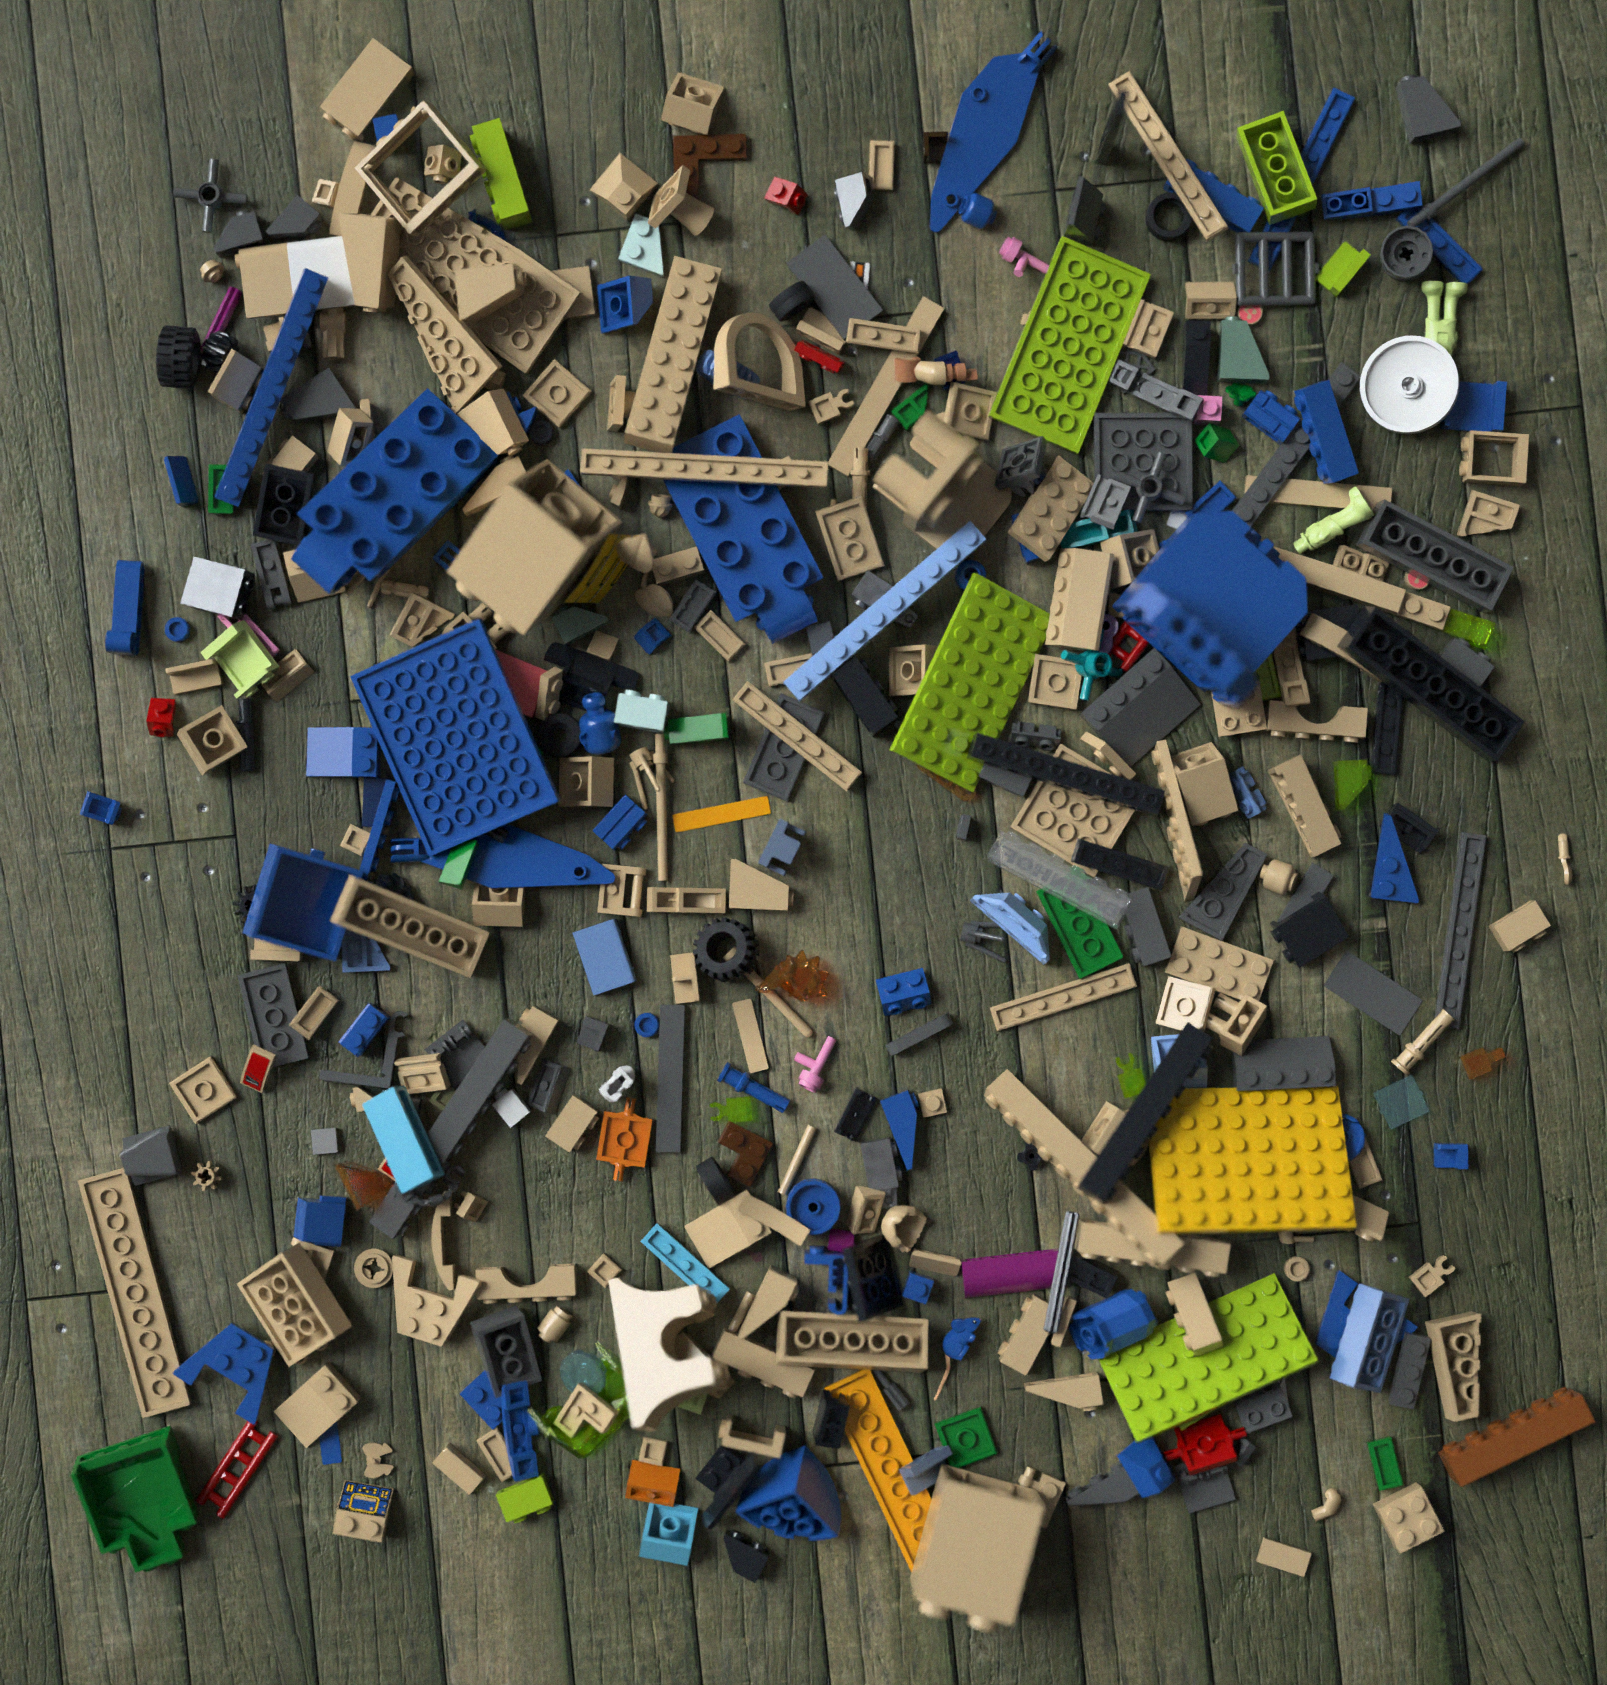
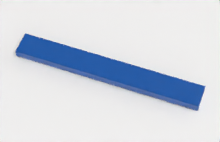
M1336 88L1332 89L1300 154L1312 185L1355 100V97ZM1297 215L1272 225L1267 221L1262 232H1289ZM1257 242L1248 262L1259 267V248ZM1268 242L1269 271L1282 248V242Z

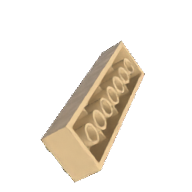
M674 256L626 427L625 444L658 453L673 452L719 285L721 268Z

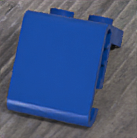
M810 1245V1249H805L804 1264L829 1265L828 1292H836V1284H843L842 1304L840 1306L835 1304V1298H828L830 1311L836 1315H842L847 1308L848 1279L847 1267L843 1261L844 1254L843 1252L825 1250V1246Z

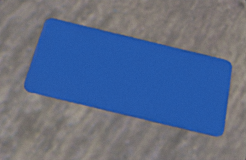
M336 1421L319 1436L323 1465L342 1462Z

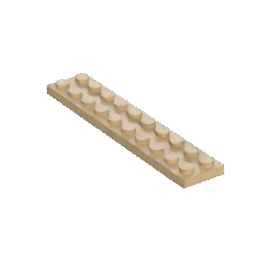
M124 1168L78 1180L142 1418L188 1406L192 1402L187 1384L172 1374L181 1366L130 1176H126Z

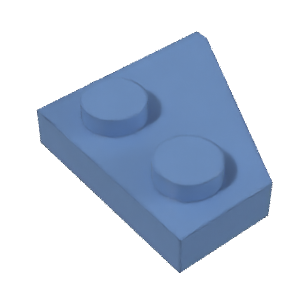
M346 928L341 943L342 972L390 970V965L375 939Z

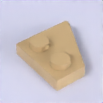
M1472 490L1457 535L1466 536L1511 529L1520 505Z

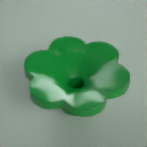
M1232 383L1231 386H1226L1225 392L1229 394L1230 398L1234 399L1233 404L1236 406H1242L1243 401H1249L1256 397V392L1252 391V387L1249 385Z

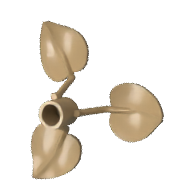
M645 533L621 540L617 545V553L620 559L630 564L631 568L644 573L641 582L642 588L637 589L635 592L638 604L652 615L671 617L674 610L673 601L669 593L661 586L655 584L647 586L646 584L648 573L654 566L653 558L657 554L656 548L649 543Z

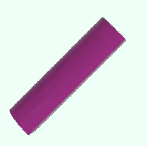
M1059 1249L960 1259L965 1299L1051 1289Z

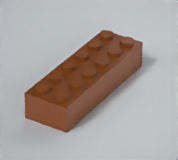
M1562 1387L1554 1391V1396L1546 1400L1544 1398L1537 1399L1531 1403V1407L1525 1410L1517 1409L1512 1411L1507 1419L1502 1421L1500 1419L1488 1423L1486 1425L1487 1428L1480 1432L1478 1430L1471 1431L1464 1436L1465 1439L1445 1444L1442 1447L1443 1450L1439 1451L1438 1454L1450 1478L1462 1487L1595 1422L1582 1395L1571 1388Z

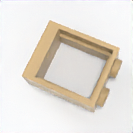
M1470 430L1461 440V451L1464 452V461L1460 463L1459 474L1463 476L1462 483L1506 486L1524 485L1527 476L1529 434ZM1474 441L1513 444L1511 477L1472 475Z

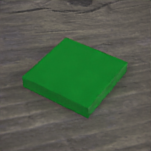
M980 1406L934 1423L942 1446L948 1445L952 1452V1455L947 1457L950 1466L960 1468L997 1454Z

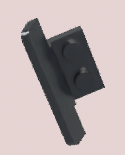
M558 642L552 643L544 656L545 661L564 667L562 672L563 685L560 690L559 701L587 711L582 705V699L585 695L599 692L606 701L611 685L634 691L638 681V673L635 670Z
M721 1443L697 1474L695 1479L715 1493L712 1503L701 1515L705 1528L713 1529L757 1474L759 1459L758 1455L753 1451L746 1458L734 1448L723 1446Z

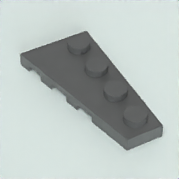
M1244 843L1178 918L1222 941L1267 854Z

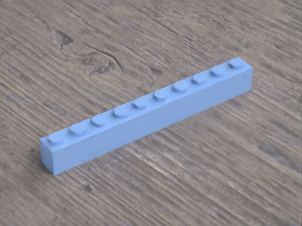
M969 521L783 681L784 685L801 702L829 678L832 672L844 665L982 546L986 538Z

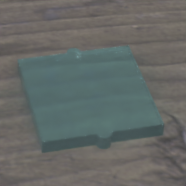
M1413 1075L1373 1093L1380 1107L1379 1113L1384 1115L1390 1130L1430 1112L1423 1099V1091L1419 1090Z

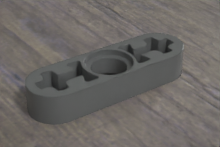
M945 1013L885 1046L890 1055L893 1056L954 1023L949 1013Z

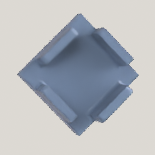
M779 819L758 864L785 876L786 871L772 865L770 862L775 858L787 865H791L800 847V842L784 833L788 829L804 837L806 831Z

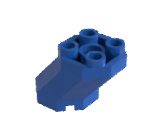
M1132 1289L1119 1291L1107 1299H1103L1071 1315L1070 1320H1073V1323L1069 1325V1332L1079 1350L1084 1351L1086 1349L1090 1353L1087 1356L1092 1360L1100 1359L1151 1335L1153 1328L1157 1326V1319L1151 1311L1145 1294L1141 1291L1135 1292Z

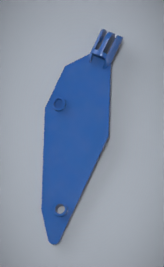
M1042 31L1037 34L1022 53L993 57L962 93L931 194L930 229L933 232H939L960 208L965 196L969 197L1016 144L1039 69L1058 49V46L1055 44L1040 60L1038 56L1052 41L1047 38L1035 53L1030 51L1044 35ZM948 196L954 198V204L947 202Z
M509 824L501 826L509 834L504 843H500L484 833L472 838L478 841L479 846L466 879L491 889L612 884L615 881V875L587 854ZM421 837L391 839V845H393L390 848L393 855L391 856V863L423 862L443 870L451 848L429 857ZM578 870L584 872L582 876H576L575 873Z

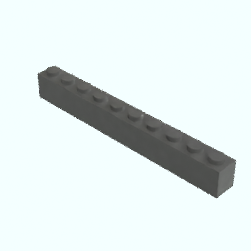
M506 1018L502 1021L427 1134L444 1174L451 1166L449 1161L452 1156H457L464 1147L465 1143L462 1141L466 1135H471L478 1126L476 1120L480 1114L484 1115L492 1104L490 1099L494 1093L498 1095L505 1085L503 1080L508 1073L511 1075L517 1068L519 1062L516 1060L520 1054H525L532 1045L530 1039L534 1034L511 1018ZM434 1180L415 1189L413 1194L419 1200H423L426 1195L430 1196L434 1192L438 1184ZM397 1182L394 1183L369 1223L392 1239L399 1235L404 1236L411 1226L408 1223L413 1215L417 1216L423 1206L405 1203L409 1195L408 1192L402 1194L399 1190L396 1198H394L393 1192Z

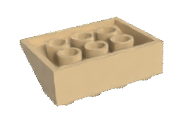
M300 1242L237 1283L288 1367L352 1327Z

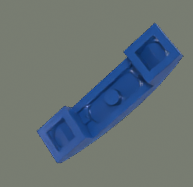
M524 1380L502 1385L503 1430L513 1479L516 1482L537 1477L539 1475L536 1452L532 1449V1440L528 1426L527 1406L530 1405L528 1383Z

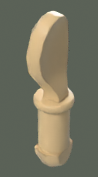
M1561 833L1558 835V859L1561 860L1564 868V884L1569 885L1572 881L1573 873L1567 863V859L1571 858L1569 856L1568 836Z

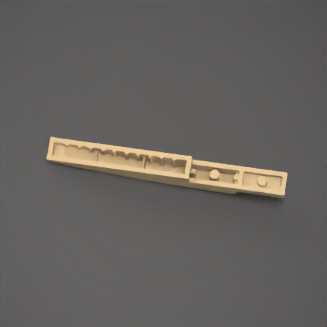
M1274 547L1280 553L1278 557L1282 561H1288L1306 577L1307 587L1345 600L1350 599L1367 606H1376L1379 610L1440 631L1444 628L1450 606L1406 592L1405 589Z

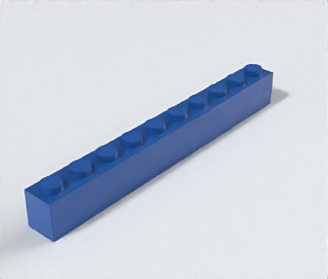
M307 268L303 269L214 495L215 498L239 507L328 277Z

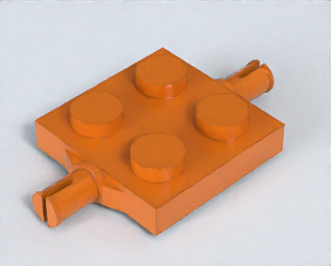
M626 1097L623 1112L604 1111L596 1160L606 1161L615 1165L613 1176L615 1181H617L619 1171L618 1181H623L625 1167L637 1166L645 1168L653 1119L640 1117L634 1113L635 1098H632L631 1106L629 1107L631 1098Z

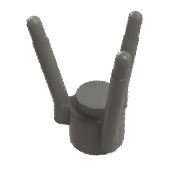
M971 920V923L964 922L960 941L966 942V947L974 948L1003 963L1006 962L1004 957L975 943H980L981 938L1004 941V937L984 933L983 929L979 928H1000L999 925L995 922H978Z

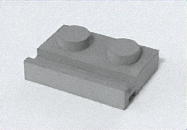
M1098 474L1080 517L1084 518L1085 516L1090 518L1092 522L1114 529L1131 486L1110 478L1108 480L1101 478V475Z

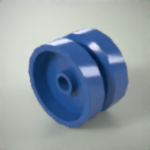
M817 1178L804 1179L795 1184L788 1194L786 1202L787 1215L810 1230L808 1234H822L832 1228L838 1220L840 1212L839 1197L835 1189L826 1181ZM810 1203H816L818 1209L816 1211L814 1209L809 1210Z

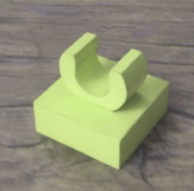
M708 1393L692 1397L680 1403L677 1407L701 1415Z

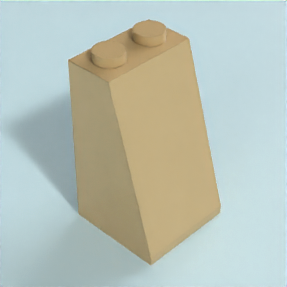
M339 213V223L354 303L356 306H363V311L386 312V308L395 306L396 291L387 273L399 259L401 224L396 218L358 213Z

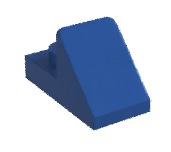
M507 392L506 394L528 437L530 427L537 416L538 408L533 407L518 413L522 408L517 397L512 398L510 393Z

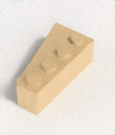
M1298 755L1267 770L1310 857H1316L1340 845V831L1336 825L1332 824L1329 818V809L1322 802L1319 790L1312 780L1302 756Z
M1472 1311L1425 1322L1427 1334L1431 1338L1430 1348L1444 1415L1446 1419L1455 1422L1477 1417L1479 1411L1478 1370H1480V1360H1478V1347L1480 1345L1479 1323H1481V1313Z

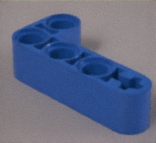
M117 561L112 630L107 631L105 648L110 654L138 656L145 576L143 561Z

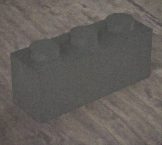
M1146 887L1118 896L1119 902H1116V906L1121 908L1119 910L1120 917H1125L1127 925L1124 926L1127 939H1132L1135 948L1131 949L1135 962H1140L1141 966H1146L1170 958L1171 954L1149 888Z

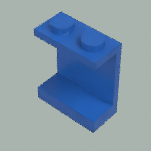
M1497 381L1494 384L1460 382L1455 405L1447 417L1440 422V429L1468 432L1470 430L1486 432L1503 431L1507 382Z

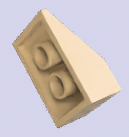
M748 1189L684 1226L708 1269L772 1233L769 1226L737 1210L745 1195L751 1196Z
M770 1265L742 1323L738 1338L744 1339L785 1307L788 1300L794 1301L799 1290L797 1277Z
M328 1362L282 1403L274 1413L307 1448L361 1399V1396L335 1367Z

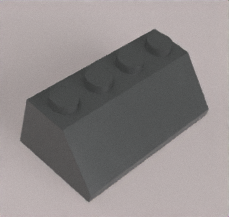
M1329 1036L1251 1040L1242 1056L1231 1051L1233 1088H1236V1091L1336 1086L1335 1062Z

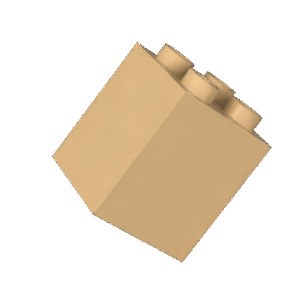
M546 459L508 483L447 572L457 580L456 587L462 595L473 601L481 600L495 611L494 618L502 628L509 632H520L522 635H525L562 607L565 600L570 596L596 560L608 534H615L623 521Z
M941 1463L910 1576L914 1598L921 1602L919 1608L921 1612L938 1618H948L951 1609L962 1611L970 1615L968 1624L990 1632H997L999 1622L1009 1625L1013 1624L1044 1509L1036 1489Z

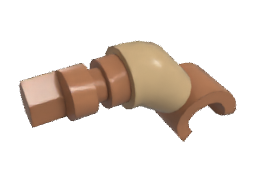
M916 356L910 360L894 358L895 380L899 382H915L920 380L931 385H945L946 382H952L953 379H956V381L978 380L976 369H966L965 363H956L955 366H952V364H945L944 362L921 361Z

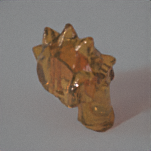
M801 950L796 957L787 955L785 961L775 965L773 971L759 986L755 987V991L768 993L780 987L789 993L788 996L790 998L793 996L800 1002L811 1001L815 997L828 995L824 983L829 973L819 970V956L808 960L805 952Z

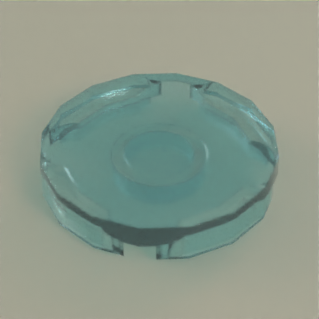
M584 1350L571 1352L562 1361L560 1366V1376L565 1387L572 1393L577 1384L583 1382L598 1394L606 1385L605 1377H607V1372L603 1362L591 1352L586 1353L583 1352Z

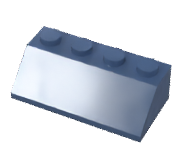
M1359 1284L1354 1293L1351 1311L1346 1319L1347 1324L1343 1337L1339 1342L1336 1359L1332 1364L1330 1378L1354 1388L1381 1393L1410 1299L1375 1287Z

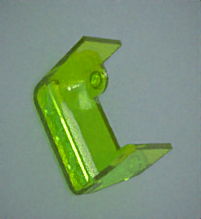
M597 1342L595 1346L603 1355L597 1364V1371L601 1376L589 1388L619 1412L606 1433L602 1434L586 1421L578 1435L570 1438L554 1424L564 1406H553L547 1410L544 1416L531 1407L527 1410L547 1438L579 1459L590 1456L631 1416L622 1360L600 1342Z

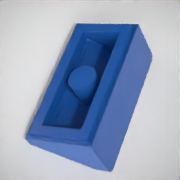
M185 456L164 457L176 503L181 507L198 503V496L187 458Z

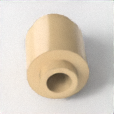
M557 1305L548 1312L537 1327L540 1331L538 1335L548 1343L552 1341L558 1342L571 1324L570 1320L573 1316Z

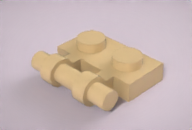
M1027 1466L1024 1475L1021 1474L1018 1480L1020 1482L1019 1485L1032 1487L1037 1490L1044 1505L1039 1526L1046 1529L1066 1483L1042 1472L1039 1481L1033 1479L1036 1470Z

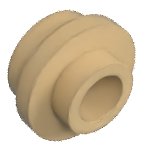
M216 260L207 261L200 269L202 279L205 282L218 281L223 275L224 266Z

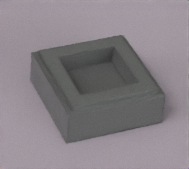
M960 815L956 839L966 840L971 819L970 815Z

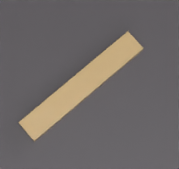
M1246 475L1244 494L1257 476ZM1286 479L1269 503L1345 509L1351 502L1349 490L1356 486L1373 511L1378 502L1384 499L1391 502L1392 488L1342 483L1324 484L1319 481Z
M748 681L732 699L733 702L846 792L862 773Z
M1127 963L990 1007V1012L996 1030L999 1031L1137 987L1130 964Z

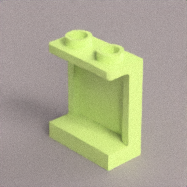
M245 620L231 625L200 652L206 660L213 657L216 659L239 690L234 694L236 699L244 695L246 698H249L259 690L257 686L260 683L265 684L274 677L273 672L280 667Z

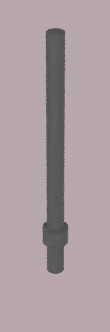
M1521 138L1516 139L1433 203H1427L1423 206L1420 212L1407 222V225L1417 227L1425 220L1429 221L1437 215L1438 210L1525 145L1524 141Z

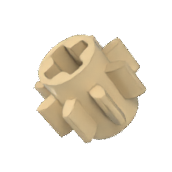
M212 1160L207 1162L206 1167L201 1162L198 1163L197 1167L199 1170L191 1172L193 1176H196V1181L193 1185H202V1191H206L208 1185L212 1189H216L217 1185L215 1182L223 1179L222 1176H218L221 1166L213 1167ZM209 1170L208 1174L212 1176V1179L206 1181V1177L202 1176V1173Z

